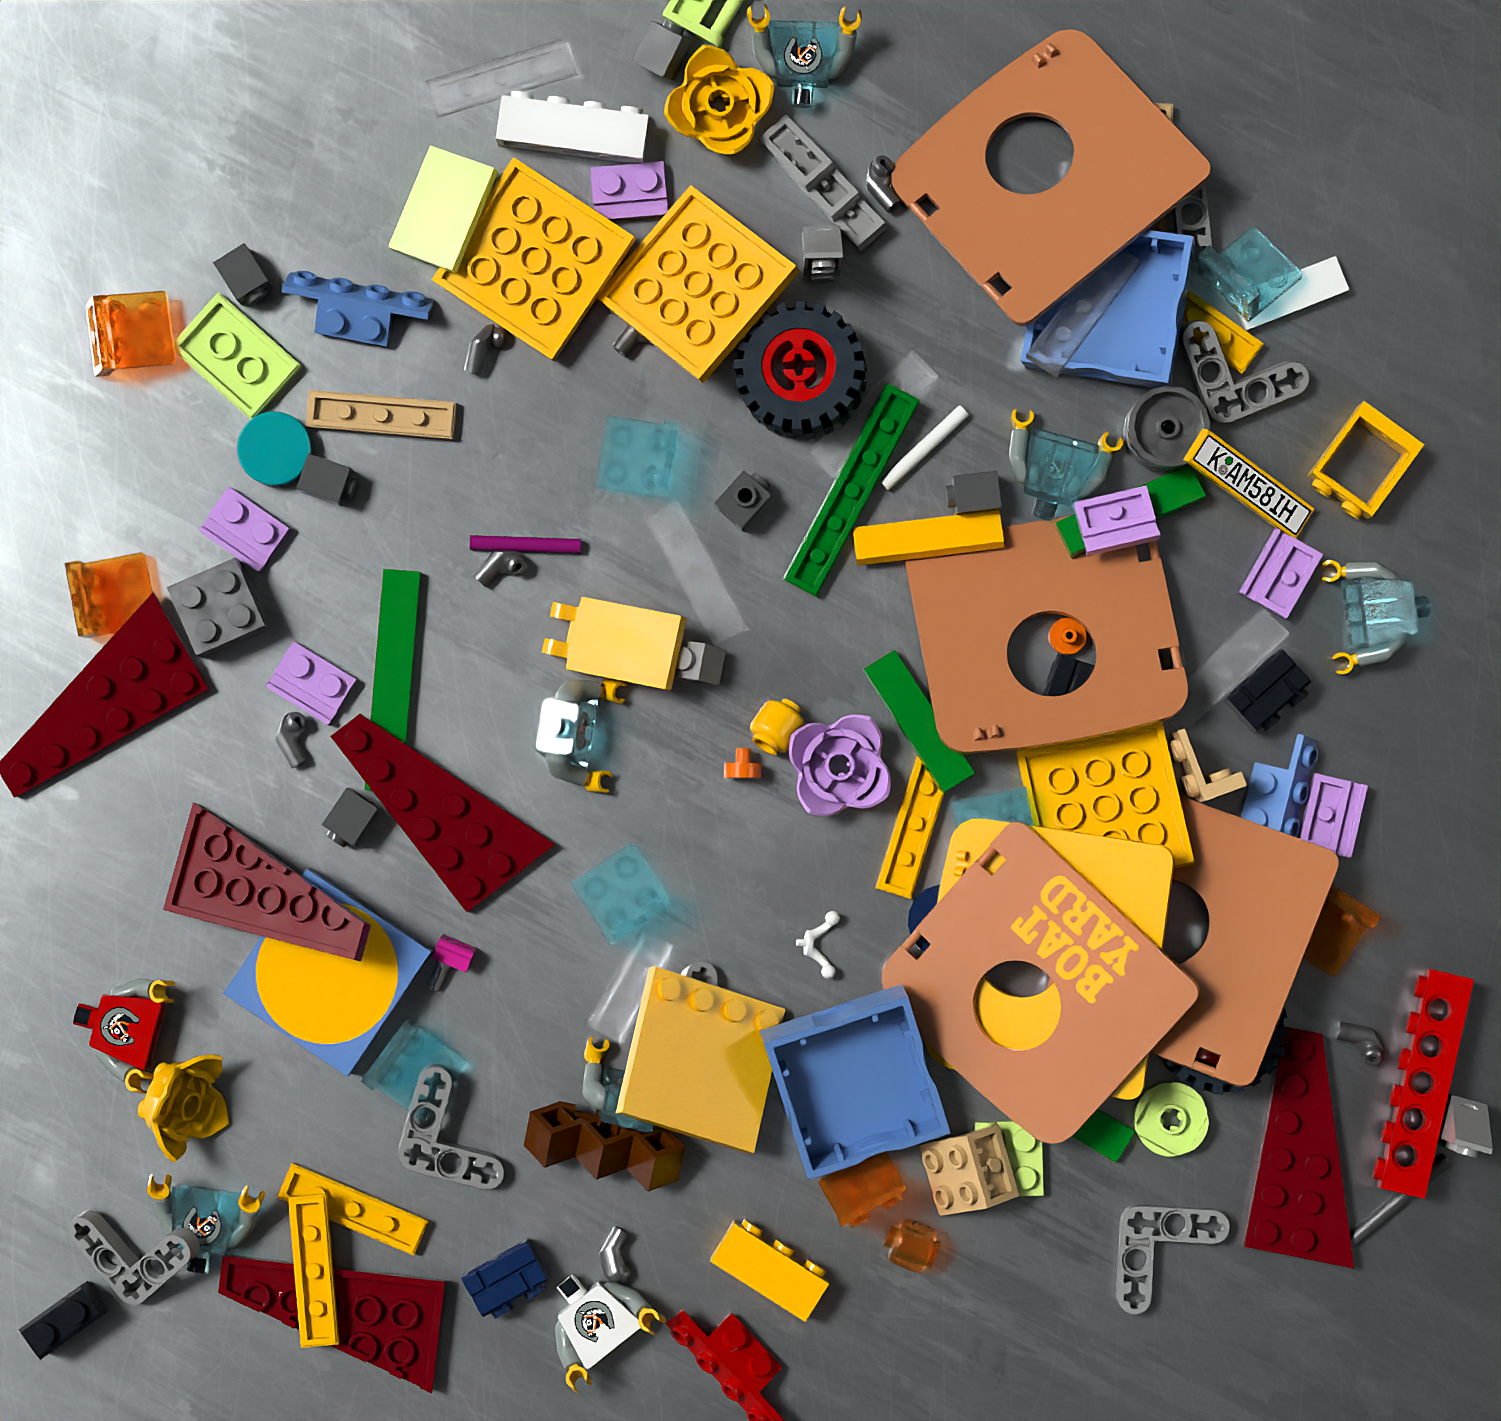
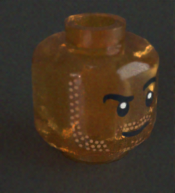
M906 1218L899 1223L898 1227L893 1225L889 1227L883 1246L889 1248L887 1256L890 1263L911 1272L919 1273L925 1267L929 1269L932 1267L941 1241L936 1239L937 1235L934 1228Z

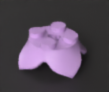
M848 715L831 725L810 723L792 733L789 743V757L792 765L798 772V798L809 814L832 816L847 807L871 808L889 796L891 776L888 767L881 760L880 756L883 745L882 734L872 717ZM841 756L848 759L846 765L850 767L847 774L840 772L837 776L833 775L830 772L833 768L829 765L830 759L838 760Z

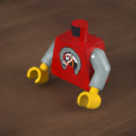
M138 978L116 985L110 994L102 995L98 1008L79 1003L77 1006L73 1024L92 1029L89 1046L96 1049L97 1059L113 1076L123 1081L129 1091L146 1094L147 1091L141 1088V1081L143 1078L153 1080L152 1073L139 1069L145 1070L150 1068L166 1005L174 1001L173 998L166 996L165 990L167 986H175V981H155Z

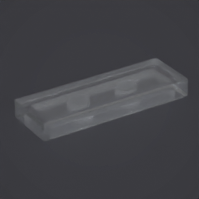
M640 928L587 1026L619 1043L641 1004L649 968L654 966L661 968L673 945Z

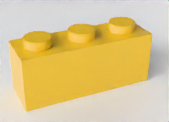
M744 1219L741 1224L734 1220L710 1257V1262L806 1322L829 1285V1280L824 1277L826 1270L809 1259L803 1264L792 1257L795 1251L778 1239L773 1244L761 1237L763 1230L752 1222Z

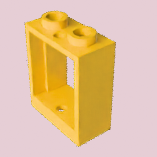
M1363 401L1356 407L1306 477L1313 481L1311 487L1327 498L1333 495L1343 503L1341 508L1348 515L1357 520L1361 516L1364 519H1368L1374 515L1425 444ZM1357 424L1401 454V457L1367 503L1323 473Z

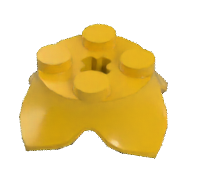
M703 45L689 58L685 67L683 84L673 89L667 97L664 115L674 129L682 135L701 141L707 149L715 153L734 155L742 151L751 142L756 123L766 115L771 107L774 83L761 70L753 67L740 68L737 66L733 57L725 50L711 45ZM720 96L722 101H729L730 105L725 106V111L718 112L717 109H711L709 106L714 104L713 98Z
M201 1055L182 1063H160L154 1071L153 1081L148 1087L146 1097L138 1106V1116L145 1120L146 1125L155 1134L160 1149L173 1163L185 1154L187 1150L186 1142L189 1141V1137L204 1139L230 1125L226 1102L222 1094L211 1084L215 1083L214 1080L222 1072L223 1056Z

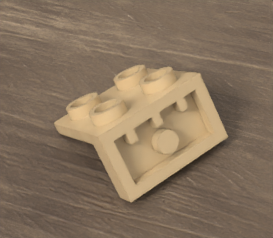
M1185 728L1170 733L1172 741L1167 742L1169 753L1173 762H1180L1185 776L1180 777V781L1187 798L1193 797L1196 802H1204L1247 786L1242 771L1231 773L1230 768L1222 769L1203 777Z
M999 1124L989 1125L961 1136L928 1141L919 1145L939 1215L987 1209L1019 1196Z

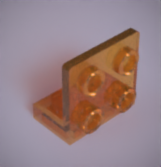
M165 291L92 296L86 303L95 377L109 376L116 369L172 365L175 362L168 300Z
M142 552L87 563L80 560L64 563L79 637L87 639L116 633L152 593L146 555Z
M1332 885L1304 959L1328 975L1336 976L1367 928L1374 929L1381 916Z
M887 1152L878 1153L859 1164L832 1172L817 1180L836 1213L841 1227L848 1223L851 1228L860 1225L871 1217L869 1214L870 1210L879 1205H882L883 1209H887L903 1199L901 1193L907 1189Z

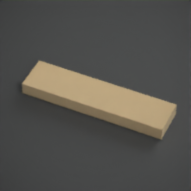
M309 390L306 427L454 440L457 403Z

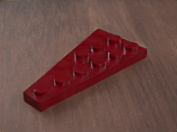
M154 592L149 595L0 760V775L14 798L210 688Z
M358 714L330 736L466 912L474 908L555 845V843L362 714Z
M193 802L163 910L361 962L371 927L369 923L209 810Z
M1286 1027L1288 1028V1038H1283L1281 1047L1285 1048L1282 1058L1278 1057L1243 1246L1354 1269L1323 1034Z
M229 1254L222 1256L219 1294L257 1312L267 1314L293 1329L299 1330L294 1262ZM333 1267L340 1343L329 1346L365 1363L368 1362L389 1372V1374L419 1386L420 1389L432 1394L446 1280Z

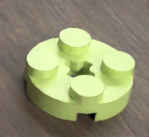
M1156 1083L1143 1092L1134 1108V1130L1141 1142L1156 1154L1171 1157L1188 1153L1196 1149L1207 1134L1209 1118L1205 1103L1194 1089L1183 1083ZM1172 1109L1178 1110L1177 1118L1181 1120L1179 1126L1171 1125L1169 1129L1164 1128L1165 1121L1161 1118L1163 1112L1169 1113Z

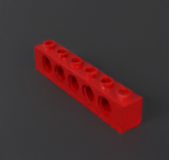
M1427 969L1424 976L1418 975L1414 997H1418L1419 1001L1416 1012L1410 1011L1405 1033L1411 1034L1408 1049L1402 1047L1397 1064V1069L1403 1070L1400 1085L1394 1084L1390 1094L1389 1106L1394 1107L1392 1120L1385 1121L1381 1135V1142L1386 1143L1383 1158L1377 1157L1373 1170V1179L1378 1180L1377 1188L1422 1199L1426 1197L1474 979L1433 969ZM1435 999L1443 1001L1447 1006V1014L1440 1021L1433 1019L1429 1014V1005ZM1428 1035L1435 1037L1439 1043V1050L1433 1057L1424 1055L1420 1048L1422 1039ZM1418 1072L1426 1073L1431 1080L1429 1090L1423 1094L1416 1092L1412 1086V1079ZM1412 1108L1419 1110L1423 1117L1421 1126L1416 1130H1410L1404 1123L1405 1113ZM1403 1145H1409L1413 1149L1415 1157L1410 1165L1403 1167L1396 1160V1151Z

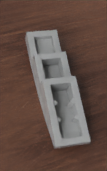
M786 114L758 138L834 225H840L841 233L859 252L888 228L885 221L861 198L858 190L835 168L827 155Z

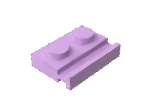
M663 161L590 167L594 210L610 221L663 217L668 212Z
M1147 485L1074 502V511L1087 557L1160 540V531L1156 524V517Z
M229 486L207 516L208 518L204 524L198 529V531L259 573L262 572L263 567L271 559L291 530Z
M1275 528L1238 593L1253 600V602L1279 617L1287 619L1323 554L1294 537L1281 532L1280 529Z
M293 641L265 687L330 726L333 718L339 712L358 680Z
M1313 773L1299 839L1327 848L1336 855L1352 858L1368 785Z

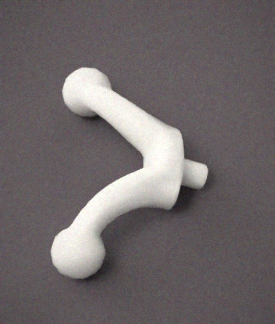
M836 911L828 912L824 924L815 929L806 930L804 939L796 940V946H803L804 955L813 958L823 967L821 973L825 979L833 978L836 970L814 947V940L825 934L833 925L839 922L840 916Z

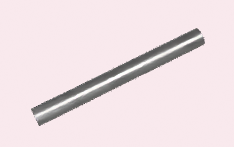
M1443 1153L1433 1161L1429 1184L1452 1165ZM1396 1192L1350 1232L1352 1250L1414 1198V1196Z

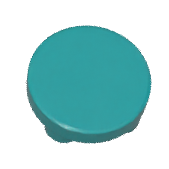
M271 411L253 417L243 427L237 441V456L241 467L252 479L267 486H283L300 479L308 453L312 454V443L306 428L296 418L283 412Z

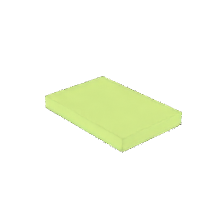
M430 145L388 247L395 252L457 273L498 171L493 167Z
M219 292L169 346L250 419L259 415L302 368L297 361Z

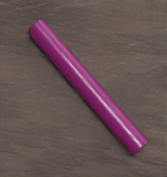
M470 535V550L581 554V539Z

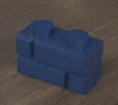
M528 1238L463 1274L461 1277L481 1316L485 1317L491 1313L494 1319L514 1308L511 1301L523 1294L526 1300H529L546 1290L543 1283L550 1278Z

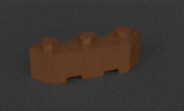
M563 1101L530 1111L524 1146L544 1168L575 1157L596 1180L627 1169L648 1192L678 1181L685 1146L668 1129L647 1123V1127L626 1122V1116L598 1109L595 1115L576 1111V1104Z

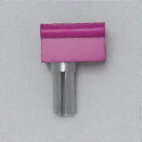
M443 934L432 956V959L436 960V966L428 983V988H433L440 968L442 970L434 991L440 990L450 966L466 973L477 948Z

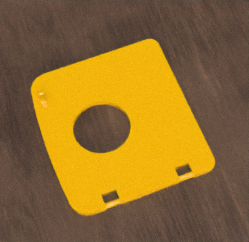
M973 818L959 825L951 836L938 902L983 854L999 833L1012 822L988 818ZM1029 825L1163 950L1175 863L1174 855L1168 847ZM996 852L984 867L994 874L1006 859L999 852ZM985 975L976 993V1013L982 1028L989 1037L1005 1047L1012 1049L1036 1047L1051 1036L1059 1022L1061 1002L1054 983L1040 994L1020 997L1001 991ZM925 1039L930 1056L939 1065L954 1069ZM1149 1054L1109 1097L1131 1100L1143 1092Z

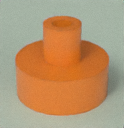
M1062 618L1051 626L1048 640L1051 647L1057 653L1071 655L1081 650L1084 646L1086 630L1074 619ZM1066 633L1071 634L1070 639L1066 637Z
M736 748V763H724V778H761L762 763H750L751 748Z

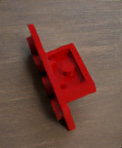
M681 1310L666 1322L675 1341L690 1350L696 1357L699 1367L706 1373L712 1374L721 1384L724 1394L732 1401H736L746 1411L749 1421H784L759 1393L782 1367L733 1313L726 1316L708 1336L684 1310Z

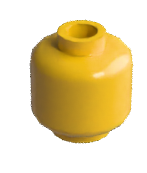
M782 699L781 702L776 700L765 702L750 725L753 743L770 755H777L778 752H789L792 733L805 726V722L800 715V707L788 699Z

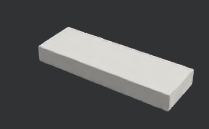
M1334 256L1234 295L1232 300L1244 330L1249 331L1349 291V287L1337 257Z

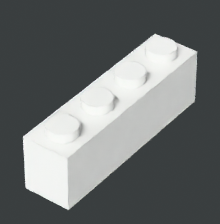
M512 91L511 96H501L496 132L498 146L629 164L644 163L649 115L642 114L643 110L640 108L622 106L620 111L606 109L605 104L595 101H585L584 106L569 104V99L558 96H549L547 101L533 99L532 94L521 91Z

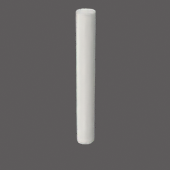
M960 405L954 409L879 480L881 485L887 491H890L969 417V414Z

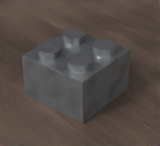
M237 558L230 559L167 587L196 656L204 658L270 629L242 561Z

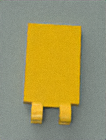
M581 597L579 607L557 602L552 603L550 617L571 623L567 641L562 642L545 638L542 653L568 659L566 669L570 671L671 691L685 630L686 617Z

